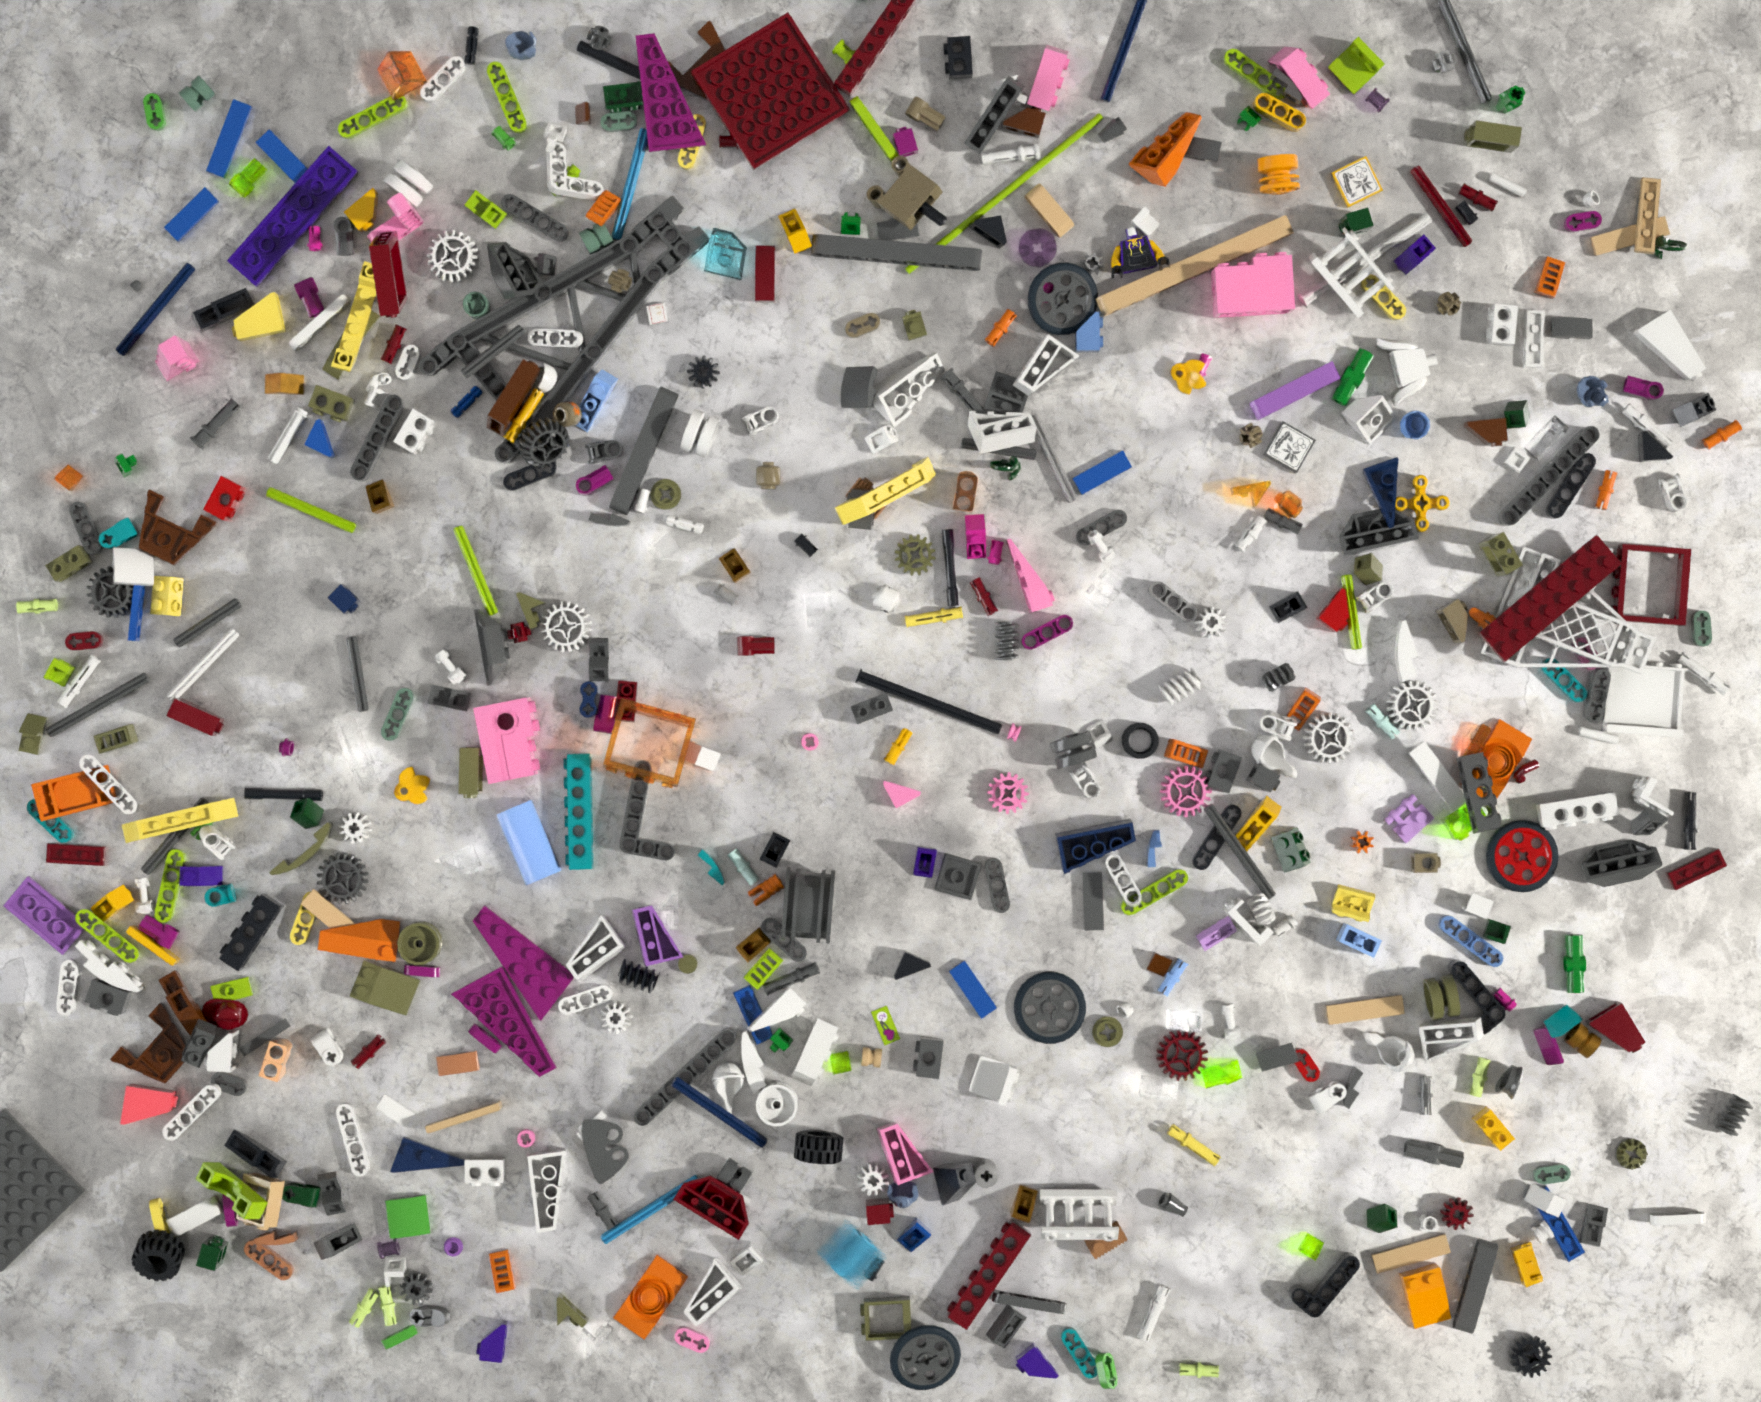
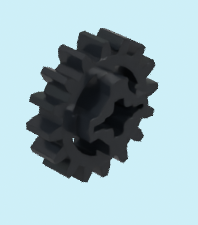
M1528 1334L1527 1339L1520 1336L1521 1342L1515 1340L1516 1347H1510L1513 1354H1509V1357L1514 1359L1510 1362L1511 1365L1516 1366L1515 1370L1517 1372L1521 1371L1524 1377L1527 1373L1531 1378H1533L1534 1373L1541 1376V1370L1547 1371L1545 1365H1551L1548 1359L1552 1358V1355L1547 1353L1551 1350L1550 1347L1545 1346L1546 1342L1544 1340L1540 1341L1538 1336H1535L1534 1339L1530 1334ZM1539 1347L1542 1350V1356L1539 1355ZM1528 1354H1529V1355H1532V1354H1533L1535 1357H1533V1358H1532V1357H1529V1358H1528L1526 1355H1528ZM1518 1356L1522 1357V1365L1519 1362Z

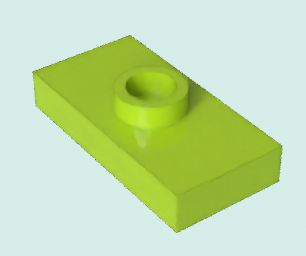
M249 976L210 986L213 999L236 1000L253 995Z

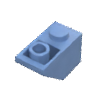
M1095 312L1076 331L1075 353L1099 352L1100 347H1103V336H1100V328H1103V317H1099V312Z

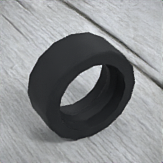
M1134 723L1128 726L1122 735L1124 751L1129 756L1137 759L1150 757L1159 745V737L1156 730L1146 723ZM1138 729L1147 731L1151 736V745L1143 752L1133 750L1129 744L1131 733Z

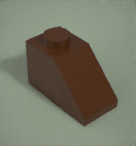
M1038 107L1026 108L1004 120L1002 128L1039 138L1046 113L1042 112V109Z
M1506 418L1464 423V428L1484 444H1491V447L1503 446L1502 442L1508 441Z

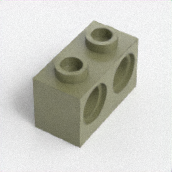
M316 385L308 407L313 408L312 412L321 416L324 413L331 415V420L341 423L342 420L348 421L355 400ZM324 396L326 404L320 407L318 399ZM343 403L344 411L337 413L336 406Z
M77 545L45 566L55 582H63L94 562L90 555L85 552L83 546Z

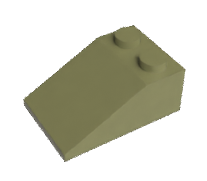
M367 958L362 963L350 997L406 1016L420 979L405 975L403 972Z

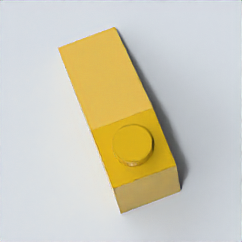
M1268 796L1260 802L1235 834L1246 852L1274 822L1282 808Z

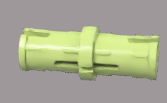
M57 599L17 601L16 609L18 614L29 612L40 614L44 611H57L58 602Z
M1478 1057L1477 1067L1472 1075L1473 1083L1470 1095L1482 1097L1483 1087L1488 1079L1487 1071L1491 1060Z
M391 1286L378 1287L381 1299L380 1309L383 1311L385 1326H391L393 1323L397 1324Z
M368 1289V1292L363 1300L357 1304V1309L349 1320L351 1325L358 1319L354 1326L360 1327L365 1316L371 1312L372 1305L380 1295L377 1291L370 1297L374 1290Z
M1197 1362V1364L1180 1363L1179 1366L1180 1376H1197V1378H1201V1376L1219 1377V1365H1202V1363Z

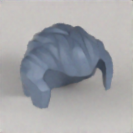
M524 31L513 32L507 36L505 46L510 56L514 59L528 60L535 56L537 39L531 31L529 34Z
M1596 376L1583 377L1577 384V395L1585 407H1603L1609 402L1608 395L1604 391L1608 386L1606 381L1598 379Z
M911 1181L900 1185L893 1182L888 1187L887 1197L896 1207L907 1208L917 1201L919 1197L917 1185Z

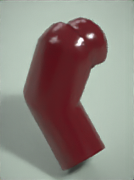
M1534 759L1523 764L1514 773L1513 777L1516 779V783L1525 782L1526 777L1524 774L1539 768L1537 760Z

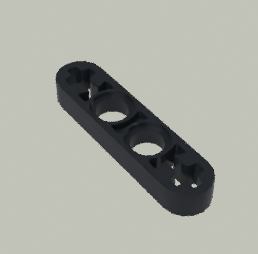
M1585 453L1571 467L1546 507V514L1549 518L1557 519L1565 513L1596 464V459L1592 454ZM1587 457L1589 458L1588 462L1591 464L1586 465L1583 468V471L1580 469H1576L1577 466L1579 468L1583 466L1584 461H1582V459H1586ZM1574 472L1579 473L1581 476L1579 483H1573L1571 480V475ZM1563 489L1570 491L1571 495L1568 499L1561 497ZM1557 498L1560 502L1565 503V505L1560 504L1557 509L1559 513L1553 515L1551 507L1557 506L1559 503L1556 501Z
M1233 804L1226 806L1221 813L1222 818L1225 817L1227 819L1230 815L1228 810L1236 809L1235 813L1237 816H1232L1229 820L1233 822L1230 826L1226 822L1231 830H1233L1241 817V809ZM1213 825L1193 856L1192 864L1196 869H1207L1225 842L1222 835L1217 832L1215 825ZM1209 840H1215L1217 843V847L1213 851L1208 850L1206 847ZM1202 849H1204L1207 853L1212 854L1210 858L1207 855L1204 858V861L1206 862L1205 865H1197L1198 861L1196 859L1198 857L1202 858L1204 855V853L1201 852Z

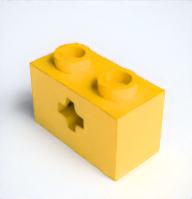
M1487 1106L1471 1118L1500 1151L1515 1139Z

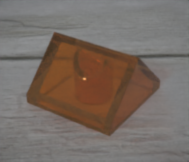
M388 51L377 69L394 101L428 83L411 51Z

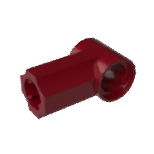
M737 637V656L775 654L774 637Z

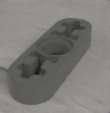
M82 502L73 503L70 506L69 512L85 552L90 555L100 554L103 546L99 543V533L88 506ZM77 506L84 509L81 511L82 517H87L88 520H81L80 515L75 514ZM85 523H89L91 526V531L88 534H84L81 530L82 525ZM95 535V537L91 539L93 543L98 544V546L95 547L96 551L89 549V547L91 546V542L89 539L85 540V537H91Z
M1115 510L1080 529L1076 533L1077 543L1082 546L1089 545V541L1080 540L1081 532L1089 533L1091 531L1089 527L1091 526L1092 530H1096V525L1099 522H1103L1107 526V530L1101 533L1103 536L1120 528L1127 521L1126 513L1122 510ZM1117 513L1118 515H1122V523L1119 524V522L1117 521L1111 524L1112 526H1114V528L1111 529L1110 524L1106 520V518L1109 517V521H1111L1115 518L1114 514Z
M1595 668L1591 673L1584 717L1592 723L1600 722L1604 715L1611 674L1605 668ZM1602 673L1605 677L1600 680L1597 678V675ZM1600 683L1601 685H1603V688L1600 686H1595V684L1599 685ZM1596 690H1601L1602 697L1599 700L1593 699V693ZM1593 702L1595 704H1600V706L1591 705V703ZM1595 708V711L1598 712V714L1594 715L1592 718L1590 712H1594Z
M990 858L985 863V871L992 905L996 912L1004 913L1008 911L1010 901L1003 866L999 859ZM992 861L995 864H999L996 872L997 874L1001 873V877L996 876L990 879L989 875H993V871L988 869V866L991 865ZM995 880H1000L1003 883V887L999 891H995L992 888V883ZM1005 892V896L1001 895L1007 905H1004V909H1000V907H996V903H999L998 896L994 898L993 894Z
M766 918L762 922L761 929L763 933L792 960L800 962L805 959L807 950L796 938V944L793 946L796 949H802V957H794L795 952L792 949L790 951L786 950L793 942L791 937H789L790 941L787 945H782L778 941L782 931L776 935V938L772 937L775 934L772 930L766 931V922H773V927L777 931L778 928L782 929V925L776 919Z
M285 1018L239 1048V1050L245 1057L291 1025Z

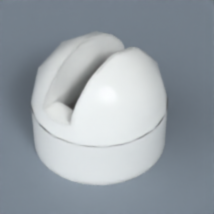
M1592 190L1584 195L1583 203L1585 206L1594 207L1599 205L1600 198L1596 191Z
M1123 1002L1116 1007L1117 1013L1122 1019L1128 1018L1133 1013V1007L1131 1008L1128 1002Z

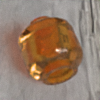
M1290 490L1283 493L1279 492L1274 498V509L1288 519L1296 518L1303 509L1302 500Z

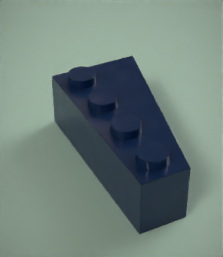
M1131 819L1055 833L1064 874L1136 841Z

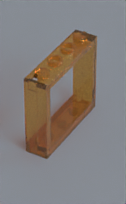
M621 698L602 767L614 774L617 771L625 773L624 776L635 779L636 776L643 778V781L646 783L654 784V782L662 783V787L671 789L677 787L696 718ZM624 710L687 727L674 778L610 760Z

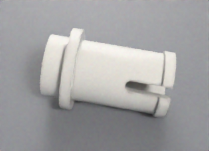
M639 488L635 504L632 506L634 507L633 511L644 514L645 510L647 511L646 505L651 491Z
M1290 915L1286 916V919L1272 928L1281 937L1291 928L1295 929L1298 923Z

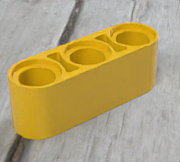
M1267 93L1259 94L1253 102V108L1257 113L1292 132L1300 131L1306 123V117L1302 112ZM1264 99L1267 102V107H1260L1258 100ZM1275 109H1282L1284 112V116H1277L1275 114ZM1292 118H1298L1301 125H1293Z

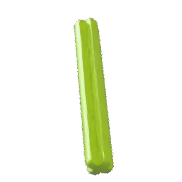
M1351 574L1342 575V588L1346 591L1349 615L1347 622L1352 650L1362 648L1353 580Z

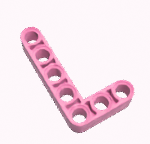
M402 193L394 195L387 201L395 216L367 235L370 242L373 241L377 233L397 231L399 241L424 223L414 206Z

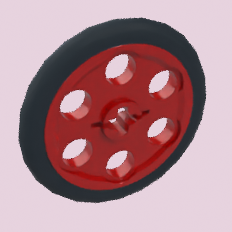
M1527 820L1512 821L1499 828L1491 837L1486 853L1487 866L1493 878L1504 888L1515 892H1531L1545 885L1554 875L1559 858L1558 847L1550 832L1541 827L1540 824ZM1516 832H1520L1523 836L1520 843L1513 841V835ZM1538 837L1541 840V845L1538 848H1533L1531 841L1533 838ZM1501 846L1509 848L1507 856L1503 857L1499 854ZM1517 851L1521 853L1526 852L1525 857L1527 861L1519 860L1520 855ZM1539 856H1543L1546 860L1545 865L1542 867L1536 864V859ZM1507 864H1511L1514 868L1511 875L1504 873V867ZM1526 869L1532 872V877L1529 880H1524L1522 877V873Z

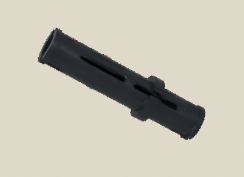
M1685 792L1684 850H1690V842L1691 850H1697L1696 833H1698V829H1696L1698 792H1692V800H1690L1691 792Z

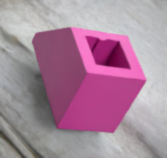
M984 514L965 515L967 559L986 558Z

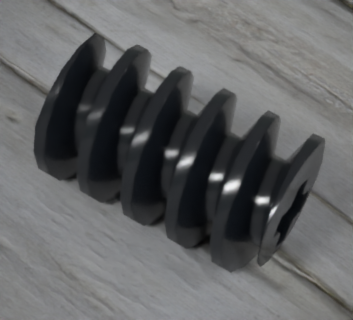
M624 958L618 974L619 982L622 983L626 979V985L629 986L633 981L634 988L641 984V991L648 987V993L650 994L656 986L660 972L655 976V969L648 973V967L646 966L641 970V964L633 968V961L626 965V959Z

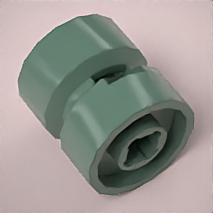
M199 75L191 81L190 87L186 86L179 92L180 96L195 112L204 105V100L209 101L216 95Z
M594 224L593 229L586 228L579 232L590 255L599 251L600 246L607 247L614 243L605 224L603 226Z
M470 292L463 299V309L473 319H479L491 310L489 300L480 292Z

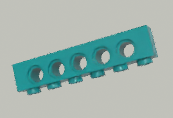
M567 754V758L563 759L564 770H567V777H564V789H567V796L564 797V807L568 808V816H565V827H568V835H565V846L569 847V854L565 855L566 866L569 865V870L593 869L592 755ZM575 768H580L583 772L582 777L579 779L573 776ZM575 787H580L583 790V795L580 798L573 795ZM576 806H580L583 809L581 817H577L573 813ZM576 825L583 827L584 833L582 836L575 835L574 827ZM576 845L583 846L584 853L582 855H577L574 852Z

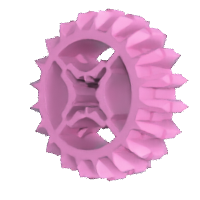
M1185 765L1182 772L1178 766L1176 767V774L1173 770L1169 771L1172 775L1171 778L1167 775L1164 776L1168 783L1161 782L1162 786H1166V790H1160V793H1166V796L1161 797V800H1168L1164 806H1172L1169 812L1173 813L1177 809L1176 816H1180L1182 811L1184 817H1188V811H1190L1191 816H1195V809L1201 813L1202 810L1199 806H1207L1203 802L1204 799L1207 801L1211 800L1210 797L1206 796V793L1210 794L1212 790H1206L1208 782L1204 783L1203 781L1207 777L1205 775L1200 778L1201 770L1195 774V767H1191L1190 772H1188V766ZM1181 776H1192V779L1184 785L1176 781ZM1197 781L1201 787L1200 798L1193 791ZM1172 785L1178 790L1175 802L1172 800L1170 793ZM1178 785L1182 788H1187L1189 786L1190 790L1188 791H1190V794L1192 796H1183L1181 794L1183 793L1181 792L1182 789L1179 788ZM1187 798L1196 802L1190 807L1179 806Z

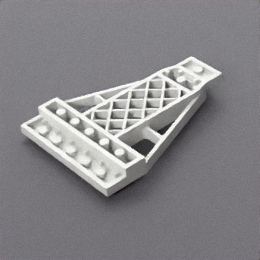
M1523 547L1519 556L1523 566L1513 571L1495 617L1497 618L1563 562L1553 556ZM1591 589L1588 593L1609 611L1611 616L1576 602L1569 609L1573 608L1577 619L1567 622L1564 614H1562L1561 617L1564 624L1554 628L1551 623L1550 630L1543 633L1540 632L1534 637L1554 646L1548 663H1520L1526 645L1506 662H1503L1486 641L1480 654L1516 668L1623 667L1642 674L1656 638L1636 630ZM1577 609L1588 614L1580 617ZM1591 615L1595 626L1585 630L1581 619ZM1595 616L1606 621L1598 624ZM1578 621L1582 631L1572 635L1568 624ZM1609 622L1614 633L1603 636L1599 626ZM1566 626L1570 636L1560 640L1556 629ZM1597 628L1601 638L1591 642L1587 631ZM1553 631L1556 640L1543 635ZM1584 633L1588 644L1578 647L1574 637ZM1613 635V638L1608 648L1605 638H1608ZM1571 638L1574 647L1561 642ZM1602 640L1606 651L1596 655L1592 644ZM1589 646L1593 655L1579 649ZM1562 648L1592 660V663H1552L1557 649ZM1606 653L1604 659L1598 657V656H1600V655Z

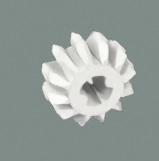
M1210 606L1209 613L1206 608H1202L1204 615L1197 613L1201 620L1194 621L1195 624H1201L1196 630H1204L1201 633L1202 637L1207 632L1209 639L1213 638V632L1216 637H1220L1218 630L1221 632L1226 631L1221 625L1228 624L1227 621L1221 620L1226 617V614L1219 616L1220 608L1214 613L1213 606ZM1210 617L1216 622L1215 625H1212V628L1209 627L1210 624L1207 625L1206 623L1207 620H1210Z
M350 812L348 813L349 819L345 816L342 817L345 824L341 823L339 827L344 828V830L340 831L339 834L343 835L346 833L344 841L349 840L351 837V844H355L356 839L359 844L363 843L362 837L364 839L369 838L365 832H372L371 828L366 827L371 824V821L364 822L367 815H363L360 818V812H356L354 817L353 813ZM357 823L359 830L354 833V829H351V826Z
M1263 893L1256 894L1247 900L1250 912L1258 926L1268 925L1275 920V913Z
M614 1001L613 1008L608 1003L606 1004L608 1011L605 1009L601 1010V1013L606 1015L600 1017V1021H606L602 1027L605 1028L609 1025V1033L615 1028V1034H619V1027L625 1032V1025H631V1022L626 1019H631L633 1015H626L630 1008L627 1007L623 1010L622 1008L625 1004L623 1002L617 1007V1001ZM615 1013H618L617 1016H621L618 1022H614L611 1018Z
M868 1163L869 1170L862 1167L861 1170L864 1174L858 1173L857 1175L858 1178L862 1179L857 1181V1185H864L861 1191L864 1192L868 1189V1196L871 1195L872 1191L875 1192V1196H878V1189L885 1192V1188L882 1185H889V1182L884 1180L889 1178V1174H883L886 1170L885 1167L878 1170V1163L875 1164V1169L872 1168L871 1163ZM874 1175L875 1178L879 1179H876L875 1184H873L872 1181H868V1179H870V1176Z

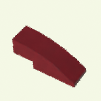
M756 246V303H775V246Z

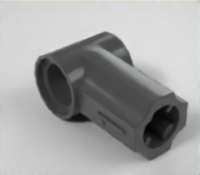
M338 217L333 225L336 234L337 256L354 255V225L348 218ZM342 221H347L348 228L345 231H341L339 228Z

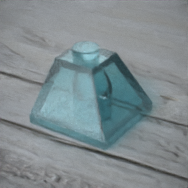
M713 228L709 239L704 271L741 280L747 247L733 232Z

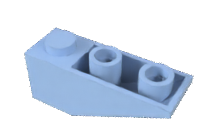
M603 369L595 375L579 406L582 417L576 426L586 432L589 431L613 391L618 378Z

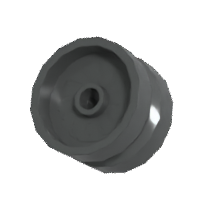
M1090 731L1061 737L1060 740L1050 743L1053 753L1065 752V754L1055 758L1057 769L1079 764L1097 757L1094 747L1082 748V746L1092 742Z

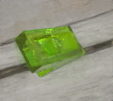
M1238 1059L1200 1069L1205 1088L1221 1084L1229 1085L1242 1079Z

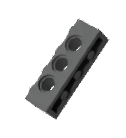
M1008 76L964 144L981 154L1025 86L1011 76Z
M1481 752L1457 758V767L1473 834L1500 828L1501 816L1496 810L1497 799L1495 794L1492 793L1491 786L1493 782L1491 776L1488 775V760L1486 756ZM1473 769H1475V770L1478 771V773H1479L1478 779H1476V778L1473 777V775H1472V770H1473ZM1477 788L1482 789L1483 797L1477 795ZM1482 807H1485L1487 809V816L1482 815Z

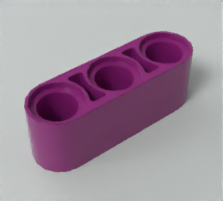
M1061 615L1023 635L1021 644L1027 650L1035 649L1071 630L1073 620L1068 615ZM1066 618L1069 621L1067 629H1062L1059 626L1060 619ZM1044 627L1051 628V637L1045 638L1042 635ZM1027 636L1035 638V644L1032 647L1025 644Z

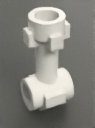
M1097 530L1091 531L1088 534V541L1091 545L1095 543L1100 550L1098 556L1101 561L1105 563L1113 560L1116 553L1111 546H1105L1101 540L1103 538L1101 532Z
M443 649L435 655L438 664L443 663L450 672L448 679L454 685L456 683L459 684L465 679L464 677L467 674L462 667L456 668L448 658L450 656L449 652Z
M147 877L135 879L134 888L139 889L140 901L135 904L136 912L149 914L154 911L153 900H148L146 886H150L147 881Z
M1233 1003L1224 1004L1221 1009L1222 1015L1226 1016L1228 1027L1224 1028L1226 1040L1230 1039V1041L1238 1040L1241 1037L1240 1027L1235 1026L1233 1013L1236 1012Z

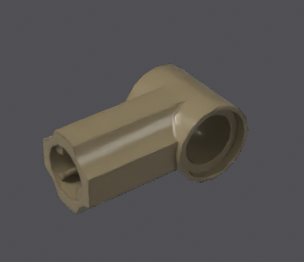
M916 96L905 112L909 118L916 122H922L935 131L940 129L946 118L929 107L927 102Z

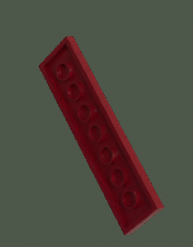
M1595 535L1480 631L1479 634L1503 662H1506L1622 563L1599 536Z

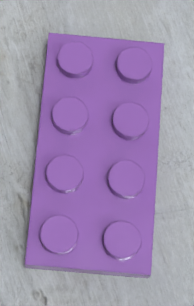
M30 876L26 877L3 905L62 955L67 952L84 931L76 923V914Z

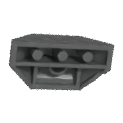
M507 242L487 245L491 274L504 299L533 295L543 285L529 257L519 250L510 247V244Z
M1376 509L1353 514L1339 536L1343 556L1392 547L1419 539L1415 520L1396 509L1393 528L1389 529L1381 510Z
M475 609L474 615L486 684L490 686L495 683L507 666L508 659L511 658L510 649L505 645L507 632L506 628H502L500 623L483 611Z
M1630 839L1594 847L1582 862L1581 867L1587 882L1607 887L1643 879L1660 868L1662 861L1656 847H1650Z

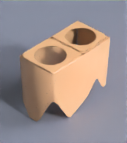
M963 471L959 473L960 475L957 478V493L955 492L953 510L972 513L978 477L973 472ZM965 477L971 478L973 481V487L969 491H965L960 487V481ZM961 496H966L970 500V506L965 510L957 506V500Z
M277 1039L269 1041L259 1073L260 1077L278 1082L285 1075V1065L292 1048V1043L289 1040ZM273 1046H280L282 1048L283 1055L280 1059H273L270 1056ZM268 1064L275 1065L277 1068L276 1076L265 1075V1066Z

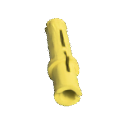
M962 607L945 610L940 608L941 610L906 615V627L942 621L947 623L946 621L963 619Z
M1172 1124L1169 1131H1167V1134L1180 1142L1181 1146H1186L1213 1166H1216L1221 1156L1193 1138L1191 1133H1186L1175 1124Z

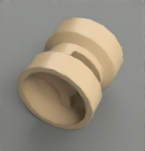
M863 1047L861 1066L873 1064L874 1067L880 1068L882 1049L876 1048L871 1050L869 1047Z

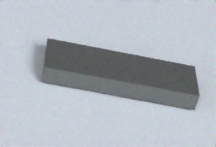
M1102 872L1082 873L1084 930H1104Z

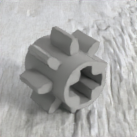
M1445 50L1436 54V60L1432 63L1435 71L1440 69L1441 73H1446L1455 69L1454 64L1458 60L1455 53L1451 54L1449 50Z
M1096 252L1091 256L1085 253L1086 260H1080V263L1084 264L1083 268L1090 275L1092 272L1098 275V267H1104L1103 264H1100L1103 257L1098 258L1095 256ZM1090 260H1094V264H1096L1093 268H1090V264L1087 263Z

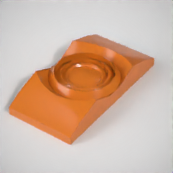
M1498 719L1478 752H1483L1488 760L1487 771L1488 775L1492 778L1493 785L1491 788L1496 799L1507 785L1511 774L1524 757L1532 741V738L1501 719ZM1473 769L1472 775L1474 778L1478 779L1479 773L1477 770ZM1477 788V795L1483 797L1482 789Z
M103 766L110 773L109 766ZM101 767L91 769L92 772L89 774L93 776L94 772ZM84 771L31 784L41 822L113 803ZM99 772L96 775L97 782L104 783L107 781L108 777L105 772ZM113 786L109 791L110 795L112 797H117L115 788Z
M656 1255L613 1318L645 1340L687 1280L688 1275L659 1255Z

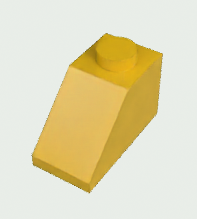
M374 188L370 189L344 211L360 232L370 230L374 226L373 222L376 221L379 193Z
M796 208L778 215L794 254L812 247Z
M123 884L102 897L90 909L99 919L105 922L127 907L134 899L131 892Z

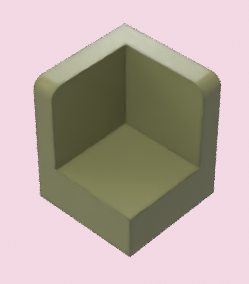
M1373 553L1355 558L1354 574L1364 585L1382 581L1383 565Z

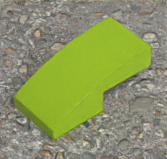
M477 190L473 192L464 204L465 207L494 229L498 227L507 215V213Z

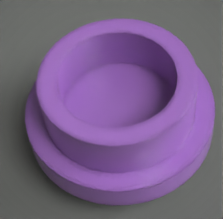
M450 1237L444 1243V1251L449 1256H458L463 1250V1243L457 1237Z

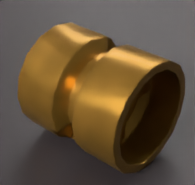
M1578 1023L1570 1029L1564 1041L1573 1048L1577 1047V1052L1585 1058H1589L1598 1049L1602 1039L1593 1032L1589 1033L1587 1027L1582 1023Z

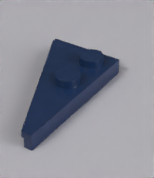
M1398 457L1363 469L1365 479L1389 529L1394 527Z
M404 1136L390 1172L397 1173L464 1166L465 1159Z

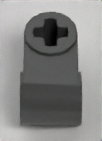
M616 440L594 442L585 445L590 459L588 464L619 458L623 454V446ZM613 444L618 445V452L616 454L609 452V448Z

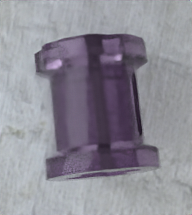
M1375 87L1365 101L1370 102L1377 108L1379 113L1390 99L1381 95Z
M397 1238L390 1242L377 1243L380 1259L393 1254H401Z

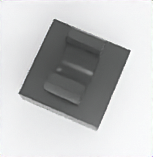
M538 253V257H534V260L538 261L537 268H535L537 273L554 276L556 256Z

